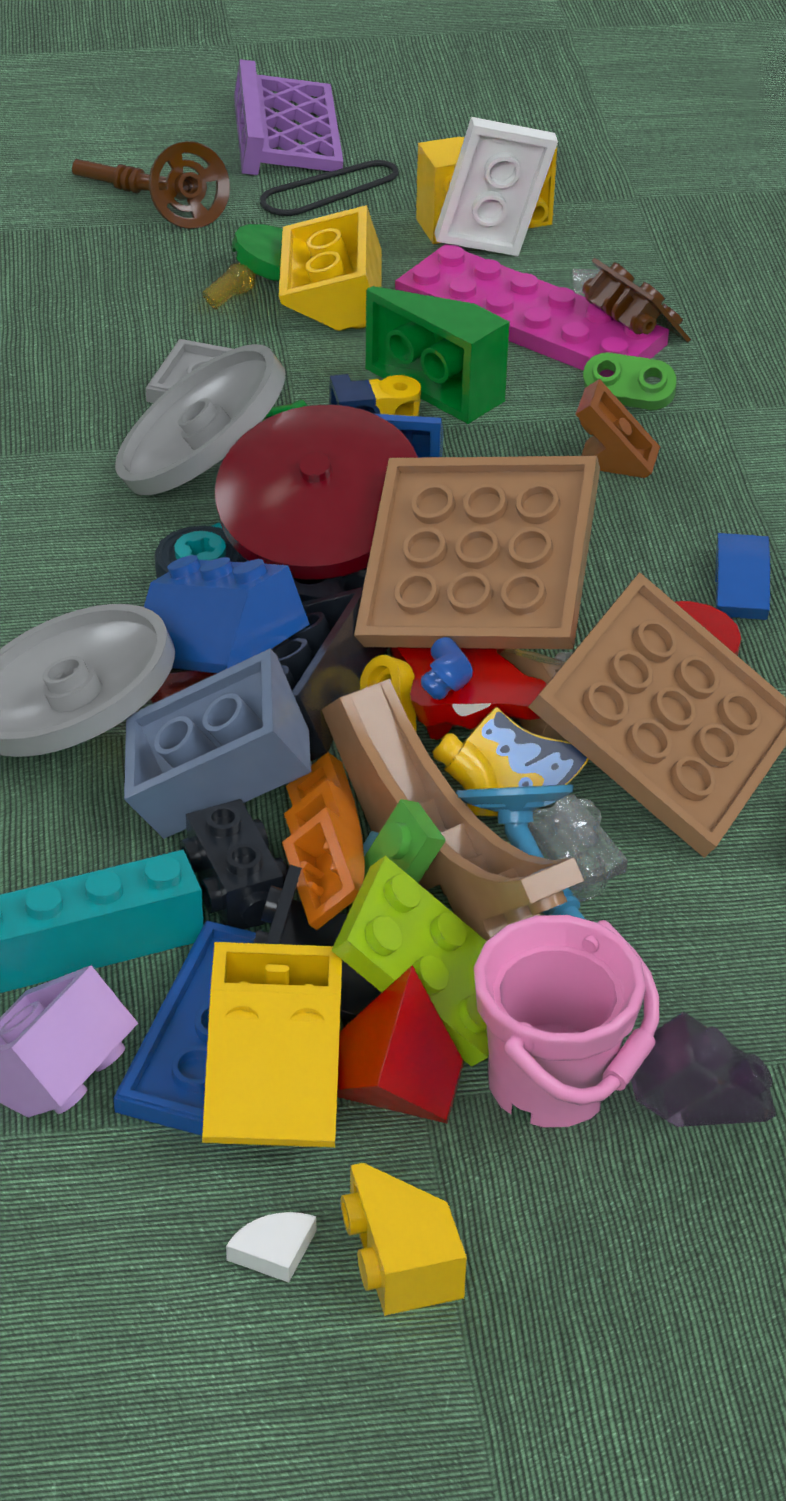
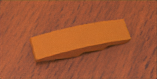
M329 752L311 765V773L297 778L286 785L292 807L284 815L291 835L282 844L289 865L302 868L297 883V890L308 923L316 930L354 902L364 881L365 874L363 839L355 800L343 763Z

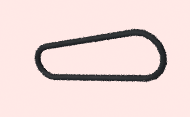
M371 160L270 188L260 196V204L264 210L271 214L280 216L298 215L390 182L398 176L399 170L395 164L389 161ZM383 166L393 171L390 175L300 208L278 209L268 205L266 199L272 194L368 167Z

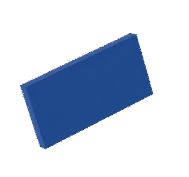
M205 921L113 1098L115 1113L202 1136L214 942L253 943L256 932Z

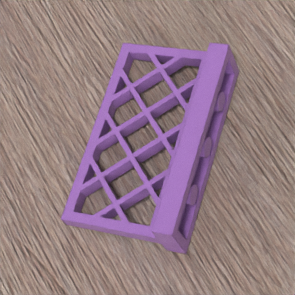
M240 59L234 91L242 174L258 175L260 163L324 171L341 169L343 166V156L331 84L258 75L255 61ZM289 101H293V102H295V103H297V104H299V105L295 106L294 104L290 103ZM271 108H275V109L279 110L280 112L277 113V112L271 110ZM313 112L314 114H316V115H318V116H320V117L316 118V117H314L313 115H311L310 113ZM292 120H296L301 124L297 125L296 123L292 122ZM274 127H277V128L281 129L282 132H278V131H276V130L273 129V128H274ZM313 132H317L318 134L322 135V137L316 136L315 134H313ZM298 139L299 141H301V142H303V143H305V144L300 145L299 143L295 142L294 140ZM280 147V148H282L283 150H278V149H273V148Z

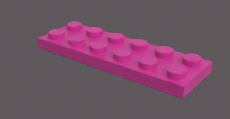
M443 245L395 280V290L474 303L510 321V342L583 371L586 363L593 356L600 353L609 352L651 359L668 344L669 329L656 324L653 331L649 334H635L621 322H617L612 316L607 315L604 311L589 303L585 297L576 294L571 289L557 287L537 279L532 274L510 269L495 260L484 259L466 252L461 247L455 245ZM602 370L599 373L603 377H610L614 374L612 370Z

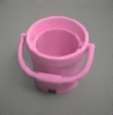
M570 915L533 916L505 926L484 944L474 965L477 1010L487 1025L489 1090L500 1107L512 1115L513 1104L520 1110L531 1113L530 1124L543 1128L570 1127L591 1119L600 1111L601 1101H604L608 1096L610 1097L615 1090L622 1091L626 1088L655 1046L656 1041L653 1036L659 1024V994L651 971L637 951L606 920L596 923ZM644 1001V1018L640 1028L635 1029L622 1046L624 1037L633 1029Z

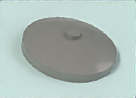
M260 344L232 349L199 366L167 390L135 423L118 451L115 462L117 475L135 494L154 495L176 488L202 474L222 460L241 436L262 422L282 391L285 382L284 366L270 348Z
M130 604L93 606L66 613L46 621L0 649V755L11 757L35 756L78 745L110 730L145 705L167 679L175 659L174 644L159 615L145 607Z

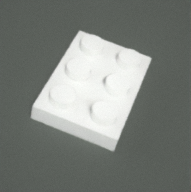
M471 117L434 232L436 241L519 256L558 143L556 134Z

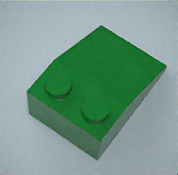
M372 286L366 289L365 369L383 379L393 375H405L416 379L421 385L420 399L469 424L505 402L510 321L474 303Z

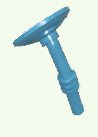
M573 785L455 790V793L458 795V798H461L462 801L470 805L498 812V824H504L505 834L510 844L529 855L544 858L528 827V822H534L533 810L563 799L573 792ZM569 888L563 890L567 902L543 912L545 915H570L585 919L579 911V900L573 896Z

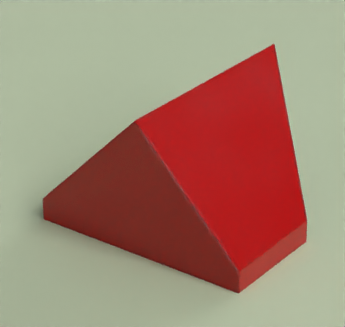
M413 965L340 1031L337 1097L447 1124L464 1062Z

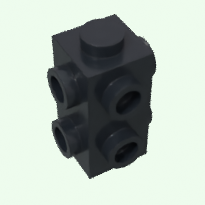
M241 799L187 813V839L180 840V850L184 849L193 872L197 873L200 878L202 899L207 911L210 914L217 912L223 925L240 929L261 926L267 923L261 921L270 887L273 885L283 888L288 870L281 857L273 858L269 851L268 836L262 821L259 818L252 820Z

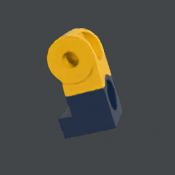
M349 374L330 375L329 405L354 407L373 414L419 416L421 385L412 377L393 375L383 380L351 381Z

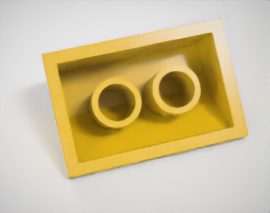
M367 205L284 226L282 231L278 296L281 304L337 331L351 327L355 329L366 327V289L372 286L382 287V249Z

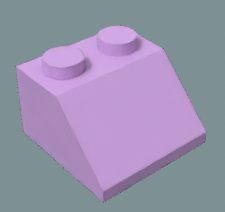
M91 965L26 990L0 1017L1 1104L26 1117L54 1110L57 1114L63 1113L74 1106L85 1095L87 1087L83 1083L94 1071L99 1072L111 1065L125 1051L126 1047L122 1040L134 1029L138 1022Z

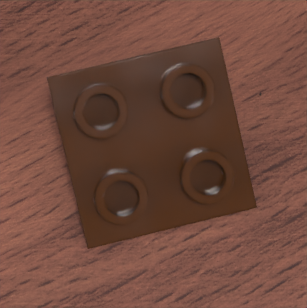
M592 259V262L600 271L594 278H589L583 285V293L589 303L595 305L607 315L612 316L617 322H621L635 334L651 333L657 322L687 343L690 342L689 336L679 326L683 319L673 309L662 303L665 298L660 292L646 282H643L640 287L632 283L635 278L616 262L608 267L598 259Z

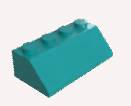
M184 849L0 894V993L54 980L90 965L96 969L193 944L203 927L202 890Z

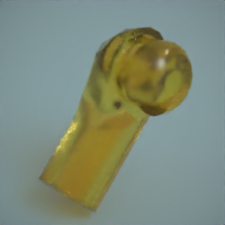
M240 263L232 264L222 276L202 292V295L213 309H218L233 295L249 292L255 284V273Z

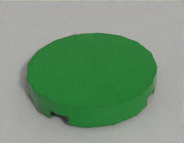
M265 224L241 226L234 235L231 245L232 252H238L236 259L251 272L269 280L279 281L283 229Z

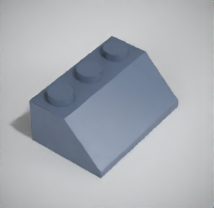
M271 649L265 650L147 706L126 719L124 800L163 839L186 829L187 813L238 799L246 803L255 797L311 773L309 729L277 655Z

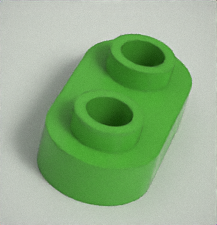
M606 352L593 356L584 367V388L600 379L624 406L658 410L669 405L676 394V374L670 365L660 360ZM602 370H612L614 372L610 377L599 375ZM649 377H657L661 381L657 384H648L645 380Z

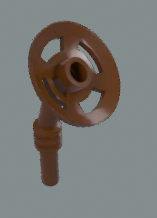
M185 141L170 145L157 156L150 174H145L141 168L123 164L113 167L81 159H75L72 165L73 175L112 183L116 189L132 191L137 194L141 190L150 191L153 204L161 216L171 224L181 228H200L214 222L224 211L229 199L230 181L223 161L212 149L198 142ZM182 153L196 155L203 159L208 166L204 169L203 166L195 161L183 160ZM168 162L172 170L168 173L167 177L160 176L163 166ZM183 167H189L195 170L198 174L194 172L184 173ZM216 181L215 198L207 210L200 203L207 191L206 182ZM174 197L178 200L187 199L188 205L178 203ZM170 204L173 208L182 212H191L193 218L178 216L169 210L167 205Z

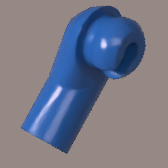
M443 637L434 642L431 647V656L435 661L430 664L432 669L422 676L421 685L434 699L441 700L446 697L451 689L458 691L466 686L472 678L473 669L471 663L453 639Z

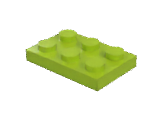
M384 856L370 866L331 951L381 992L387 989L413 965L462 1059L473 1067L488 1058L487 1025L477 1010L474 965L487 941L387 856Z

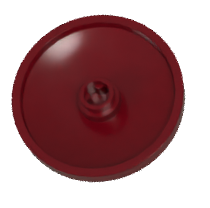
M311 405L281 412L248 430L236 441L224 457L215 483V501L220 524L228 541L248 561L262 559L264 564L288 565L293 578L326 579L357 572L368 567L389 458H418L409 440L399 429L382 417L362 409L342 405Z

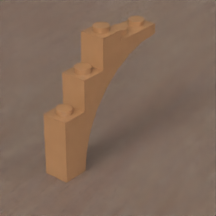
M390 679L342 696L321 710L371 831L380 833L400 799L419 802L446 841L418 884L426 890L440 885L443 894L448 898L453 913L486 941L509 924L533 916H540L541 912L567 902L563 890L584 881L574 857L549 860L529 855L501 839L475 816L461 798H458V795L430 758L410 723Z

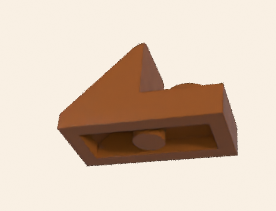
M600 379L584 389L575 415L579 418L584 430L593 436L586 441L581 456H597L600 471L640 478L651 475L660 446Z

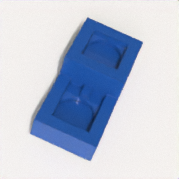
M718 533L715 608L726 613L729 617L768 619L770 610L769 536Z

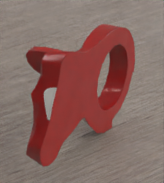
M389 647L394 658L407 662L413 670L414 680L410 692L411 702L418 721L425 725L431 739L438 740L442 738L453 725L468 729L475 728L495 707L499 708L509 718L523 720L540 719L529 708V705L547 684L541 679L523 674L508 660L500 656L506 649L460 648L471 663L473 669L472 678L462 689L458 691L451 689L446 697L436 700L421 685L422 676L432 669L430 664L435 661L431 656V648Z

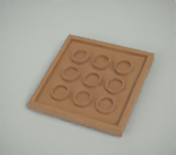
M597 456L389 458L354 636L364 647L431 648L438 639L449 637L456 642L459 648L574 649L600 474Z
M640 572L529 705L533 712L703 858L717 847L786 746V697Z

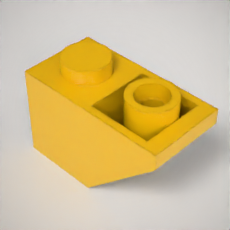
M366 1163L351 1165L350 1194L341 1195L342 1216L348 1235L359 1234L363 1249H358L357 1256L362 1283L366 1291L376 1289L384 1316L464 1299L467 1257L448 1202Z

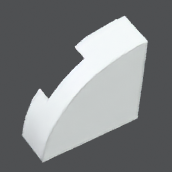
M284 1212L267 1215L248 1223L226 1245L227 1261L289 1283L317 1231L316 1216Z

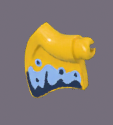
M497 707L479 723L464 742H461L456 735L448 733L443 736L440 744L433 750L434 759L446 765L444 770L457 780L465 790L567 785L589 760L570 742L546 738L521 728ZM467 803L468 808L476 816H498L496 811L479 808Z

